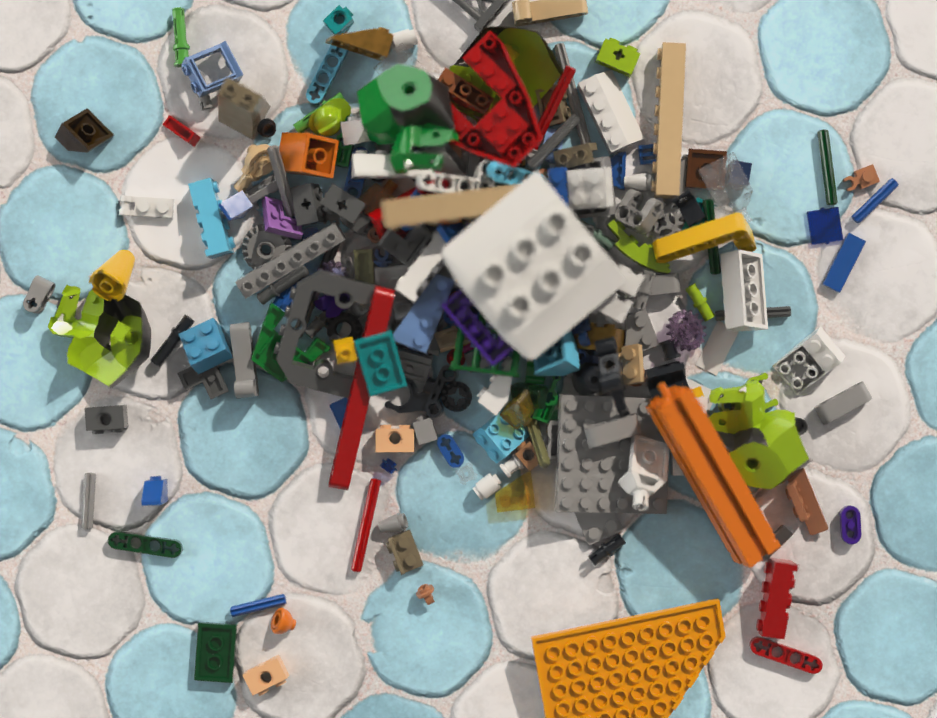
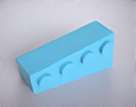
M207 178L189 183L195 210L198 209L199 212L196 213L197 222L200 228L204 230L201 238L205 246H208V249L205 250L206 257L214 259L234 253L233 248L236 245L233 236H229L228 229H231L227 218H224L223 212L218 206L223 200H219L217 194L220 192L217 181L214 182L212 178Z

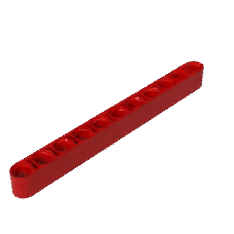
M375 286L362 338L386 332L395 290ZM359 358L355 367L328 485L332 488L347 491L370 401Z

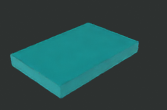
M392 330L354 340L370 397L407 387Z

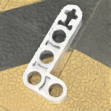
M485 160L475 166L473 178L425 172L416 177L415 184L419 190L435 193L462 191L460 188L462 181L467 183V190L479 189L481 184L485 185L486 188L494 187L495 180L483 174L481 170L483 165L488 166L492 161ZM426 178L427 181H435V183L426 185L422 182V179ZM443 179L449 182L448 189H444L441 186Z

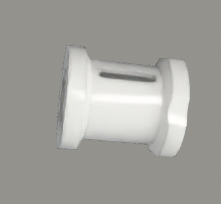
M515 453L511 459L499 465L508 478L520 468H525Z

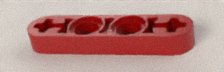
M754 637L749 644L750 649L756 655L811 674L819 673L823 666L822 661L815 655L763 637ZM761 641L763 646L768 647L767 654H765L766 650L763 648H759L757 651L754 644ZM774 647L782 649V654L779 657L772 655ZM793 653L800 655L798 663L790 662V656ZM804 656H807L805 658L806 661L813 662L815 660L818 666L811 669L810 665L804 663Z

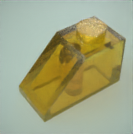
M524 390L512 399L500 413V416L516 430L521 426L526 427L532 420L530 416L535 410L529 392Z

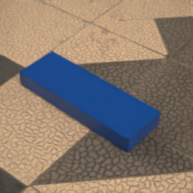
M847 233L822 285L838 293L841 292L866 243L865 240Z

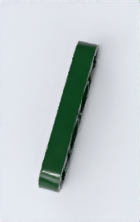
M122 531L113 532L108 537L109 546L118 550L170 558L179 556L183 551L182 543L175 539ZM119 535V539L125 540L127 539L126 536H129L127 547H125V542H120L116 545V541H113V538ZM133 538L140 539L141 546L139 548H134L131 545ZM154 540L160 544L158 551H153L150 548V543ZM164 542H167L165 546L171 547L173 544H176V548H179L174 554L171 549H165V553L162 552Z

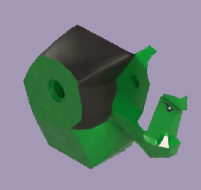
M396 64L357 91L362 126L370 141L383 145L394 143L390 162L396 174H407L408 170L431 169L432 171L443 169V155L412 153L410 149L413 145H443L453 139L459 140L455 130L447 86L424 70Z

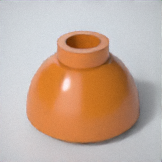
M282 607L275 611L271 620V630L274 634L292 631L296 625V620L292 618L290 612Z

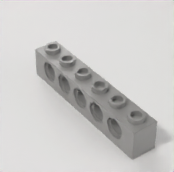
M335 221L237 279L235 283L246 299L343 242L346 237Z

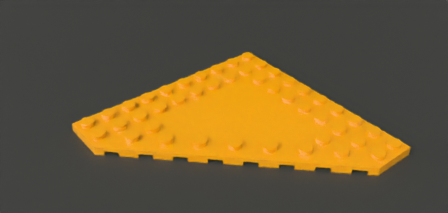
M716 598L532 636L531 641L545 718H669L673 710H676L683 700L684 694L699 677V673L704 665L706 666L718 645L726 637L720 600Z

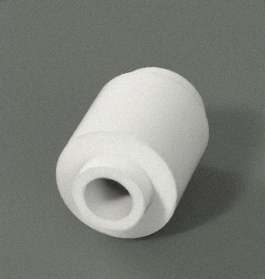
M414 29L392 33L394 36L391 49H395L396 52L414 48V45L418 44Z
M489 473L476 483L473 490L481 500L487 499L501 489L500 484L502 481L496 474L492 475Z

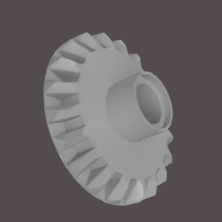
M264 224L253 227L245 235L242 243V253L248 266L256 269L290 249L292 244L289 237L266 232ZM262 245H269L271 253H263Z

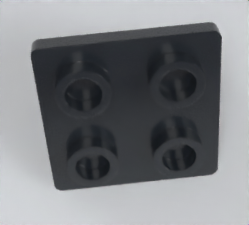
M676 361L644 370V377L646 378L651 398L656 396L663 397L657 387L662 382L665 383L667 388L673 385L689 388L683 362Z

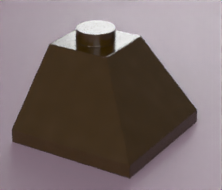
M87 108L63 122L55 138L68 151L88 153L111 139L114 134Z

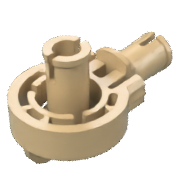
M256 144L248 147V154L244 161L245 165L241 169L243 175L233 186L238 192L242 190L245 192L253 181H259L262 176L267 175L273 170L267 148L270 147L269 145L261 144L256 146Z

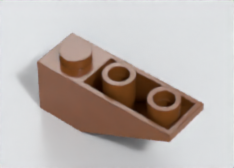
M446 67L438 78L441 83L448 87L450 101L485 115L494 101L493 97Z

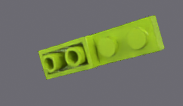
M613 219L607 225L608 229L619 239L614 246L627 258L657 273L668 274L671 272L668 262H656L653 246L650 243L648 245L644 243L638 247L637 244L639 242L633 235L628 236L624 230L626 228L621 222H615Z

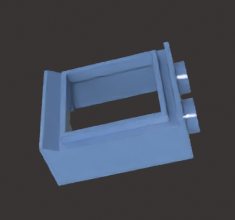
M226 41L185 57L182 62V71L185 76L189 77L191 88L194 93L198 94L199 98L220 90L227 77L206 85L195 61L221 52L226 66L232 73L227 77L238 82L244 75Z

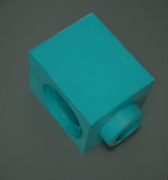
M338 5L323 22L334 35L342 34L354 23L353 14L347 7L342 8ZM338 16L345 18L342 24L335 23V19Z

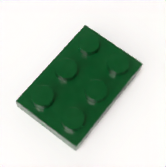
M198 622L194 680L233 683L237 624Z

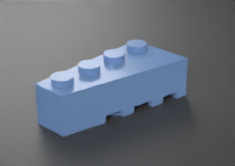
M436 273L393 333L395 343L427 354L444 311L441 305L448 300L454 286V280Z

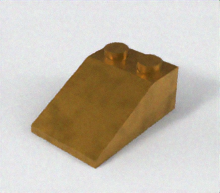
M378 27V29L332 35L326 39L325 43L380 61L388 57L394 34L389 33V30L386 28Z

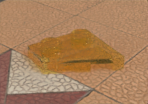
M527 471L495 493L497 513L535 508L531 471Z

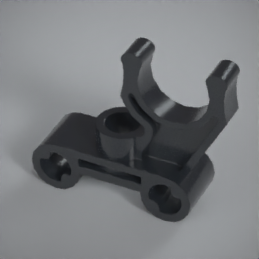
M613 336L596 340L595 349L599 359L600 382L603 392L610 391L620 417L630 415L623 394L626 386L623 382L616 339Z
M450 365L443 366L437 379L431 377L427 379L421 393L414 381L406 379L411 394L408 402L397 406L391 401L385 402V407L393 409L398 413L425 411L429 417H440L444 413V406L439 402L442 391L447 382L451 383L458 379L459 371L455 370L453 377L447 379L445 372L446 370L450 371ZM433 404H437L436 408L439 409V411L437 414L433 415V410H431L430 407Z

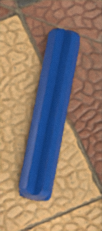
M893 178L886 182L852 215V219L856 223H860L898 187V182Z
M281 594L232 606L230 612L232 617L285 605L287 603L286 596Z

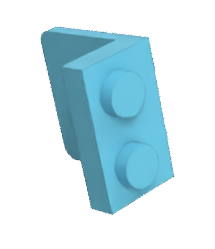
M507 407L500 410L497 415L493 416L472 434L476 442L484 448L489 458L494 460L496 464L529 437L527 430Z

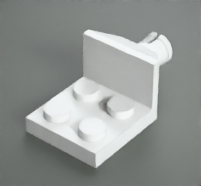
M640 435L631 437L629 469L618 480V484L629 495L634 496L633 508L637 509L638 507V510L644 511L648 509V498L667 482L669 448L666 443Z

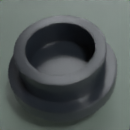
M263 119L259 122L257 131L262 137H271L276 132V124L272 119Z

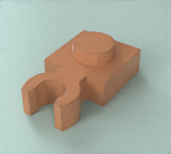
M873 164L854 171L855 177L848 176L842 180L843 182L851 181L852 186L847 188L846 191L854 190L858 184L860 189L880 182Z

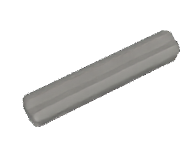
M90 472L85 473L81 526L83 529L93 528L96 474Z

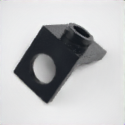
M689 190L672 200L679 208L689 227L706 217L696 198Z

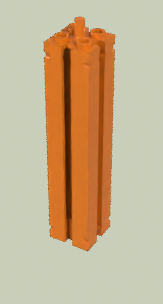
M664 382L658 384L657 387L663 397L656 396L649 401L650 404L645 408L651 414L652 420L726 549L731 553L733 561L739 564L743 563L744 566L749 568L753 567L763 560L762 557L764 555H770L780 548L779 541L775 538L774 532L699 400L695 398L692 388L676 385L667 388Z

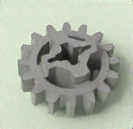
M662 201L664 211L654 224V232L651 230L646 235L648 238L653 236L652 241L682 231L679 225H684V222L679 221V219L683 215H677L679 209H672L673 204L670 203L666 206V203ZM671 213L675 218V224L671 222ZM665 218V222H667V225L661 226V224L658 222L659 220H663ZM666 230H672L667 235H661Z

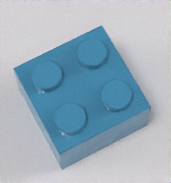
M214 318L179 333L189 363L198 374L233 358L222 328Z

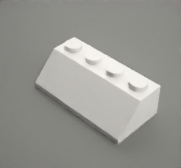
M612 70L596 74L578 83L577 88L609 155L644 139Z
M356 150V154L351 155V179H416L422 173L433 172L431 169L408 170L407 174H396L390 162L391 154H387L385 150H377L375 154H368L367 150ZM414 151V153H425V151Z
M740 249L720 254L726 329L733 331L767 330L768 320L762 254Z

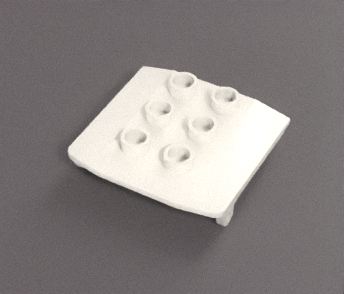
M538 171L530 175L442 250V258L457 284L499 335L527 359L538 357L627 282L603 249Z

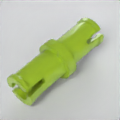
M696 283L685 288V291L694 303L693 307L698 309L704 321L712 319L715 314L706 302L707 298L703 297Z

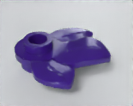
M342 293L339 296V299L341 301H347L349 299V294ZM328 294L314 301V305L319 310L326 311V317L328 318L337 317L343 310L349 309L340 308L336 304L334 296Z

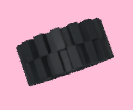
M342 312L339 316L329 319L326 325V333L332 342L333 340L353 337L354 341L361 335L359 320L348 312ZM341 322H347L351 326V333L346 337H341L337 333V326Z

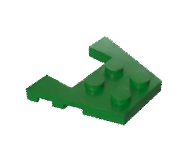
M271 302L251 360L280 382H283L287 377L276 360V354H274L276 342L280 343L282 336L274 329L284 317L285 312ZM316 337L305 352L296 347L293 360L308 364L316 360L324 352L329 351L331 347Z

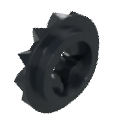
M451 382L442 391V402L450 411H463L468 408L472 401V392L463 382ZM457 388H459V395H462L465 399H459L457 405H455L454 398L448 395L455 394Z

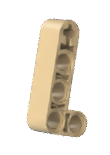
M516 0L512 2L515 26H525L588 14L586 0H538L529 2V0Z

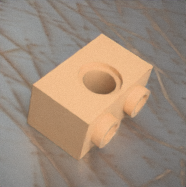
M380 425V428L375 429L376 452H415V430L411 428V425H399V428H391V425ZM392 433L400 435L401 440L399 443L394 444L391 442L390 436Z
M277 655L245 671L242 676L252 695L258 693L260 696L267 693L269 687L273 685L279 687L286 683L285 679L288 678L289 673L280 656ZM262 673H269L272 679L265 681L262 678Z

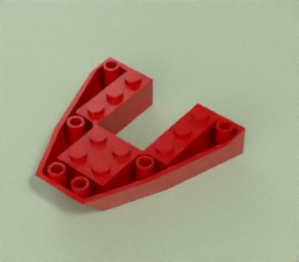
M489 31L462 59L501 100L475 126L451 103L455 130L459 140L453 139L449 142L473 154L515 167L543 138L530 97L504 44Z

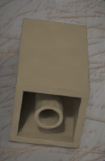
M227 77L218 92L219 122L253 140L257 133L259 122L265 118L271 106L262 95Z

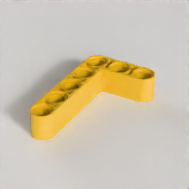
M733 213L659 238L652 243L657 263H667L730 241L734 242L737 249L749 252L756 250L752 229L741 213Z

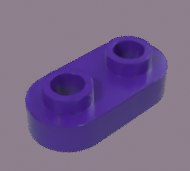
M851 505L844 506L840 511L841 538L848 544H856L861 539L860 511ZM849 511L852 512L851 518L846 517V513ZM848 531H853L852 537L847 536Z

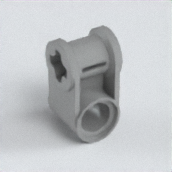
M39 275L35 276L23 301L24 308L32 313H41L53 294L56 284ZM33 301L37 304L36 307L31 305Z

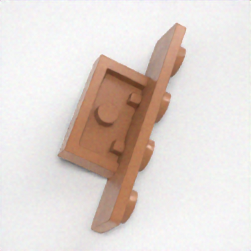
M802 468L793 477L788 479L789 483L786 486L785 492L787 498L792 500L794 504L793 512L795 517H799L801 522L805 521L810 535H815L828 530V525L806 471Z

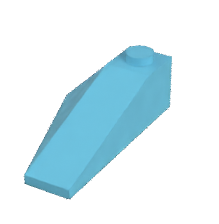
M571 329L538 357L533 359L535 375L565 376L580 369L578 349Z

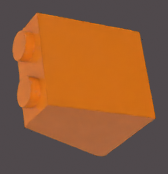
M282 132L279 151L285 172L333 179L339 140L310 133Z

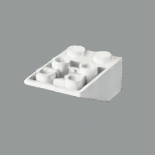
M819 327L772 365V367L793 392L798 395L843 361L845 355L826 332Z
M508 356L501 364L504 368L501 371L510 372L512 358ZM493 375L489 380L492 382L488 388L484 386L477 395L480 398L478 402L497 415L508 401L512 377Z

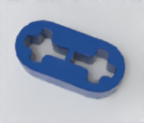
M441 435L437 440L438 448L451 467H460L464 462L463 453L451 435ZM445 437V439L451 440L449 443L450 450L446 446H441L442 438ZM453 451L456 456H461L459 464L450 461L452 459L450 452Z

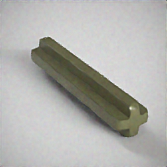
M531 417L529 420H526L539 466L547 468L551 462L537 419Z

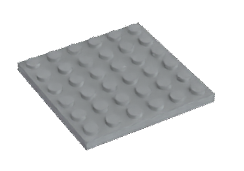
M559 395L554 511L667 514L668 473L667 482L648 498V509L644 511L638 510V507L637 509L633 508L634 496L629 495L618 484V480L629 469L632 436L589 448L584 428L620 417L612 397ZM624 397L630 414L637 413L642 431L637 435L666 443L652 420L651 414L645 408L650 404L649 401L652 398Z

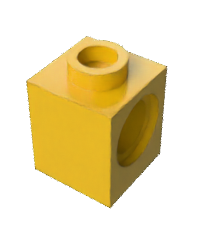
M353 337L333 340L338 364L357 361Z

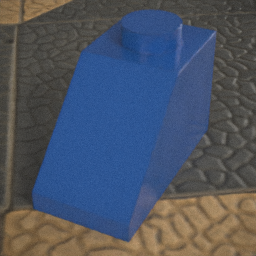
M150 476V480L144 481L142 506L162 505L168 502L167 479H162L161 476Z

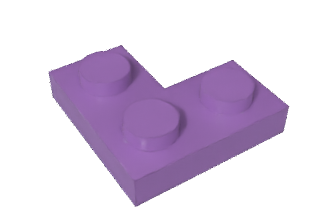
M265 196L262 200L265 231L299 240L303 236L302 226H297L296 219L284 216L282 200Z

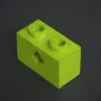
M605 38L595 63L630 78L641 53L637 52L638 49L633 46L627 45L625 47L620 45V41L614 38H609V40ZM617 53H621L622 58L616 60Z

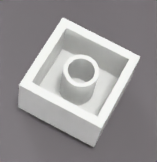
M611 167L567 171L570 210L614 206Z

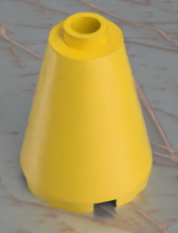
M118 251L91 274L89 284H92L93 292L107 301L112 299L120 301L124 298L135 263V257L130 251Z

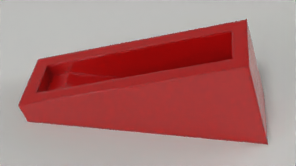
M170 115L162 124L193 147L201 139L199 135Z

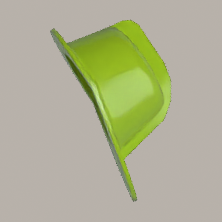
M334 98L311 114L309 118L310 129L318 135L332 136L336 134L341 127L340 122H345V118L351 115L349 103L342 98Z

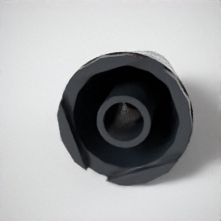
M579 364L580 369L575 371L572 377L575 390L583 396H602L604 392L600 382L601 372L599 364ZM592 376L597 377L595 384L590 380Z

